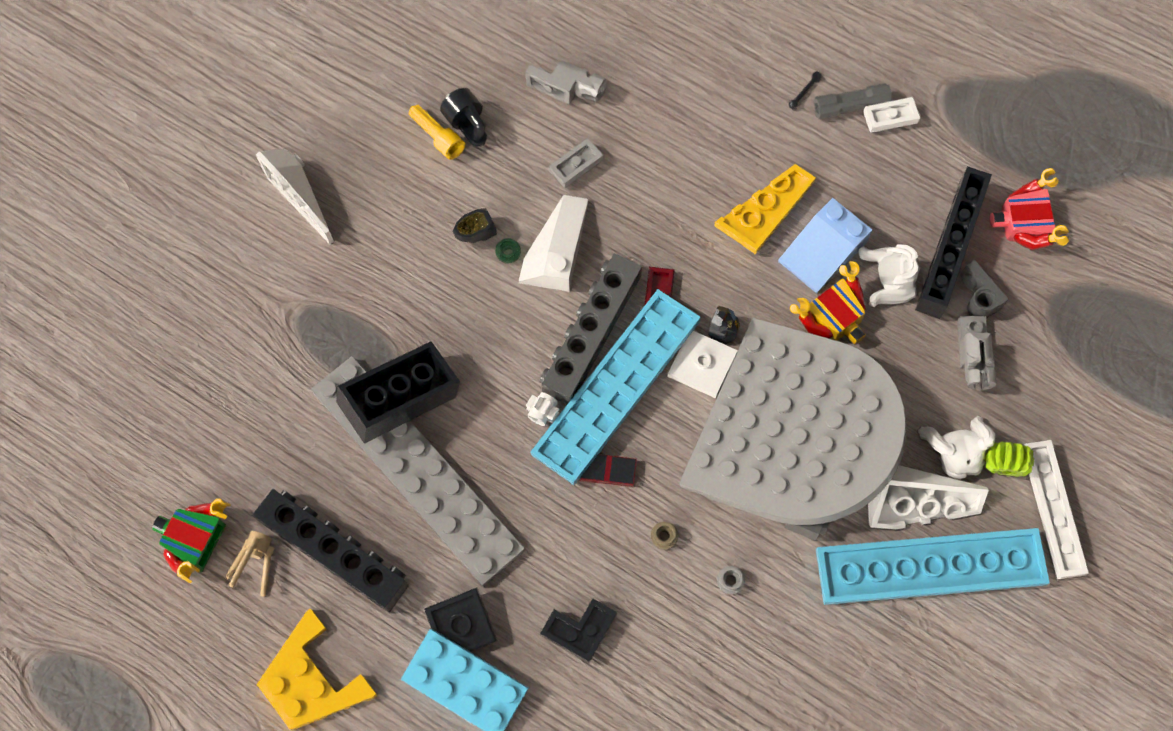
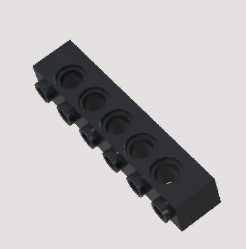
M967 166L962 175L923 285L916 311L940 319L948 307L992 174Z
M272 488L252 516L262 525L390 613L409 586L404 580L406 575L394 566L388 569L381 564L384 560L370 550L368 554L360 549L362 544L350 535L346 539L339 535L338 531L340 529L330 521L326 520L322 523L316 519L318 514L310 507L304 505L301 508L294 502L297 499L285 490L279 493ZM295 513L294 519L291 522L283 523V518L286 514ZM316 528V534L312 538H304L307 529ZM338 543L336 552L332 554L326 553V548L329 544ZM351 559H361L360 565L356 569H348V563ZM382 573V581L377 585H371L370 578L372 575Z

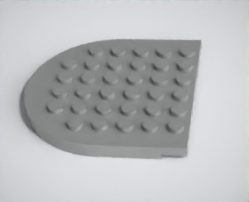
M752 318L679 485L683 489L706 496L707 499L780 523L813 525L835 521L848 516L870 503L882 492L896 473L901 462L906 442V419L901 396L895 383L884 368L863 351L839 341Z

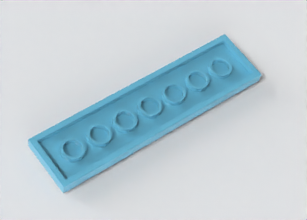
M1039 528L817 547L816 549L824 605L1044 586L1050 583Z

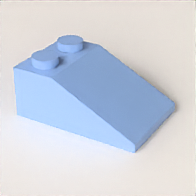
M832 198L813 217L779 258L778 262L818 294L839 272L840 266H845L859 252V249L867 244L872 229Z

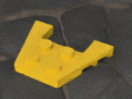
M311 608L306 611L257 683V686L292 731L378 696L361 674L339 692H336L304 650L308 644L327 630Z

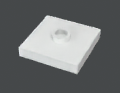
M693 331L681 346L667 377L716 398L738 350Z

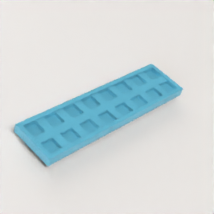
M657 289L530 452L531 455L572 485H575L701 321V317Z

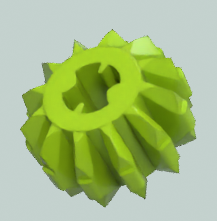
M994 442V445L989 447L986 452V468L992 473L1008 477L1027 476L1032 473V466H1034V451L1021 443Z

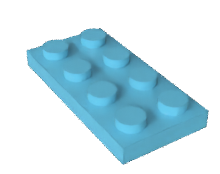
M429 629L400 679L483 731H505L529 689L528 686L433 629Z

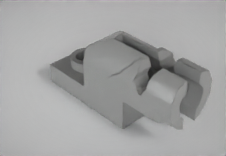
M560 61L552 74L544 68H536L532 65H529L525 72L527 86L569 105L575 95L598 102L605 91V81L607 79L596 73L589 77V70L582 69L565 61Z
M959 316L957 325L960 369H965L968 388L975 390L976 384L980 383L981 377L982 390L991 389L996 386V371L994 370L995 360L992 335L987 333L986 316Z

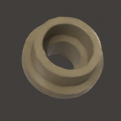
M659 522L652 528L651 541L657 548L667 550L677 543L678 531L673 524ZM666 532L669 534V539L661 540L659 534Z

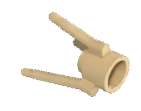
M250 532L242 550L226 574L227 579H230L233 575L229 583L230 587L235 586L250 557L261 559L262 555H265L260 595L262 597L266 595L271 556L275 549L269 546L272 538L260 532Z

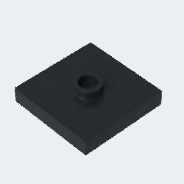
M478 588L424 608L431 629L470 652L497 641Z

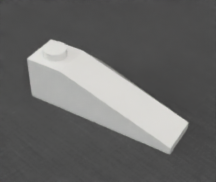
M563 195L524 257L519 278L520 284L570 292L588 199Z
M899 465L888 485L868 503L869 525L873 528L898 530L906 528L905 525L917 522L924 525L931 523L930 520L943 517L950 520L981 514L989 489L984 486Z

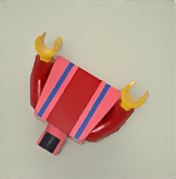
M1054 169L1044 170L1041 180L1035 179L1010 194L1002 206L1001 212H991V227H1004L1007 240L1014 241L1030 250L1051 246L1054 242L1062 246L1066 245L1069 242L1068 237H1060V235L1067 234L1069 231L1064 225L1055 228L1048 189L1043 188L1044 186L1055 187L1058 184L1059 180L1057 177L1050 181L1047 180L1049 176L1056 173Z

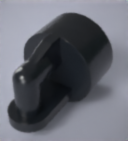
M458 88L450 92L441 103L440 111L454 129H460L472 145L479 147L486 143V123L480 117L483 110L482 104L469 88Z

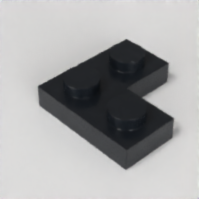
M593 598L579 623L554 609L540 632V636L590 663L615 619L617 612Z

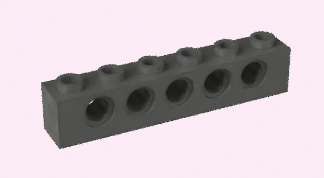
M614 253L610 261L606 260L600 271L602 276L598 282L594 281L592 283L587 303L582 302L576 314L578 317L574 325H569L564 336L566 340L563 346H558L553 354L552 360L554 362L550 369L546 368L541 375L542 392L565 404H568L581 388L641 278L642 266ZM611 282H617L620 284V286L612 288L608 286V284ZM605 303L608 307L606 309H598L596 305ZM589 324H592L597 327L593 331H587L584 329V327ZM581 346L585 350L581 353H574L572 348ZM563 368H569L573 371L567 376L559 373Z

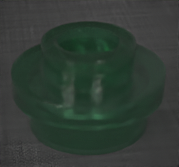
M510 238L501 240L495 248L496 257L499 261L507 264L517 261L521 255L519 243ZM509 249L513 251L511 254H504L505 250Z

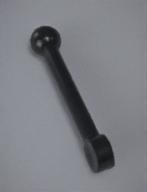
M813 72L809 83L795 99L789 101L788 105L791 109H796L798 102L811 86L821 80L822 75L820 72Z

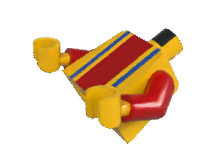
M850 261L851 271L849 273L846 266L841 265L839 268L840 274L847 276L846 281L842 278L810 303L806 298H797V301L800 303V309L794 304L790 306V311L793 314H800L799 319L808 333L835 341L846 335L856 345L866 336L864 331L858 326L864 318L866 307L859 278L855 277L859 273V265L856 262Z

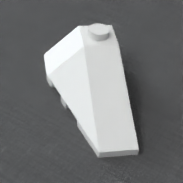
M286 149L259 151L256 156L267 179L329 244H332L334 240L302 167L305 164L297 154L292 156Z

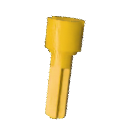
M417 104L410 107L409 116L434 139V147L447 159L453 160L463 152L465 142L451 128H443L420 105Z

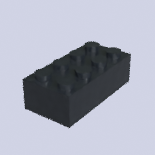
M432 341L338 385L336 403L365 444L456 398L460 380Z

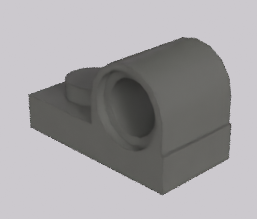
M975 260L965 266L960 276L964 285L974 291L973 296L968 302L967 312L970 316H986L987 319L1000 311L1008 301V298ZM978 301L984 302L987 307L981 306Z

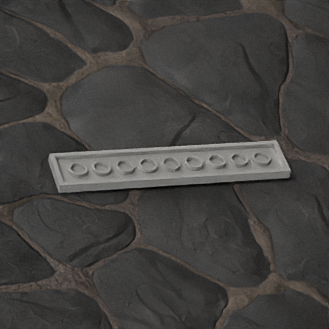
M351 356L310 389L311 392L482 587L486 586L525 551V548L411 421L365 444L336 403L338 385L366 372Z

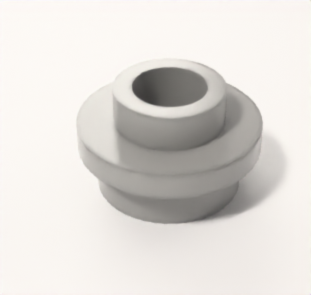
M727 566L720 570L717 576V585L722 592L733 595L743 589L745 576L739 568ZM729 576L734 577L736 583L728 585L725 579Z

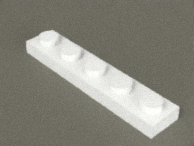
M1052 441L1026 443L1024 445L1034 451V466H1032V473L1029 476L1057 579L1084 576L1088 574V569Z

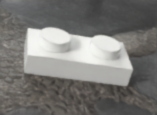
M913 97L866 106L863 111L870 133L917 124L920 120Z

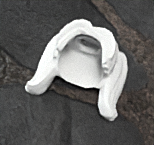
M897 245L896 247L874 250L865 247L859 249L861 259L869 262H878L880 281L884 286L883 290L877 291L870 296L869 306L906 303L916 297L917 287L915 282L918 278L920 267L917 262L918 255L914 248L908 245Z
M977 416L971 420V431L957 430L941 436L933 427L926 426L918 429L920 438L927 440L940 453L939 459L943 464L942 469L948 476L962 479L967 477V475H979L985 464V450L993 446L995 442L994 431L984 424L982 417Z

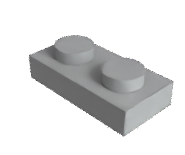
M587 138L549 165V171L565 188L603 161V154Z

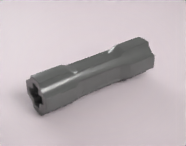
M883 83L868 86L865 89L814 97V111L816 117L823 119L837 116L841 113L861 110L866 106L891 102L892 97L890 86Z

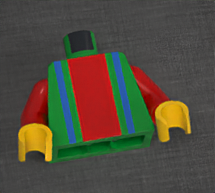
M216 499L212 503L189 506L185 510L177 509L171 520L163 516H158L155 519L152 530L162 534L159 545L165 548L163 556L172 571L177 573L186 582H192L190 575L194 571L198 573L199 571L203 572L226 527V524L217 516L226 519L227 515L223 514V511L227 506H231L230 503Z

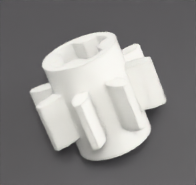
M543 392L540 393L538 398L532 395L526 404V410L530 411L527 415L528 418L541 426H545L547 421L553 424L559 415V408L556 407L558 401Z

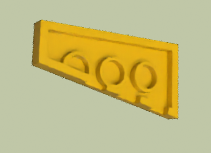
M794 164L773 179L764 189L755 192L746 202L734 207L728 215L716 220L714 226L756 254L814 184L816 177Z

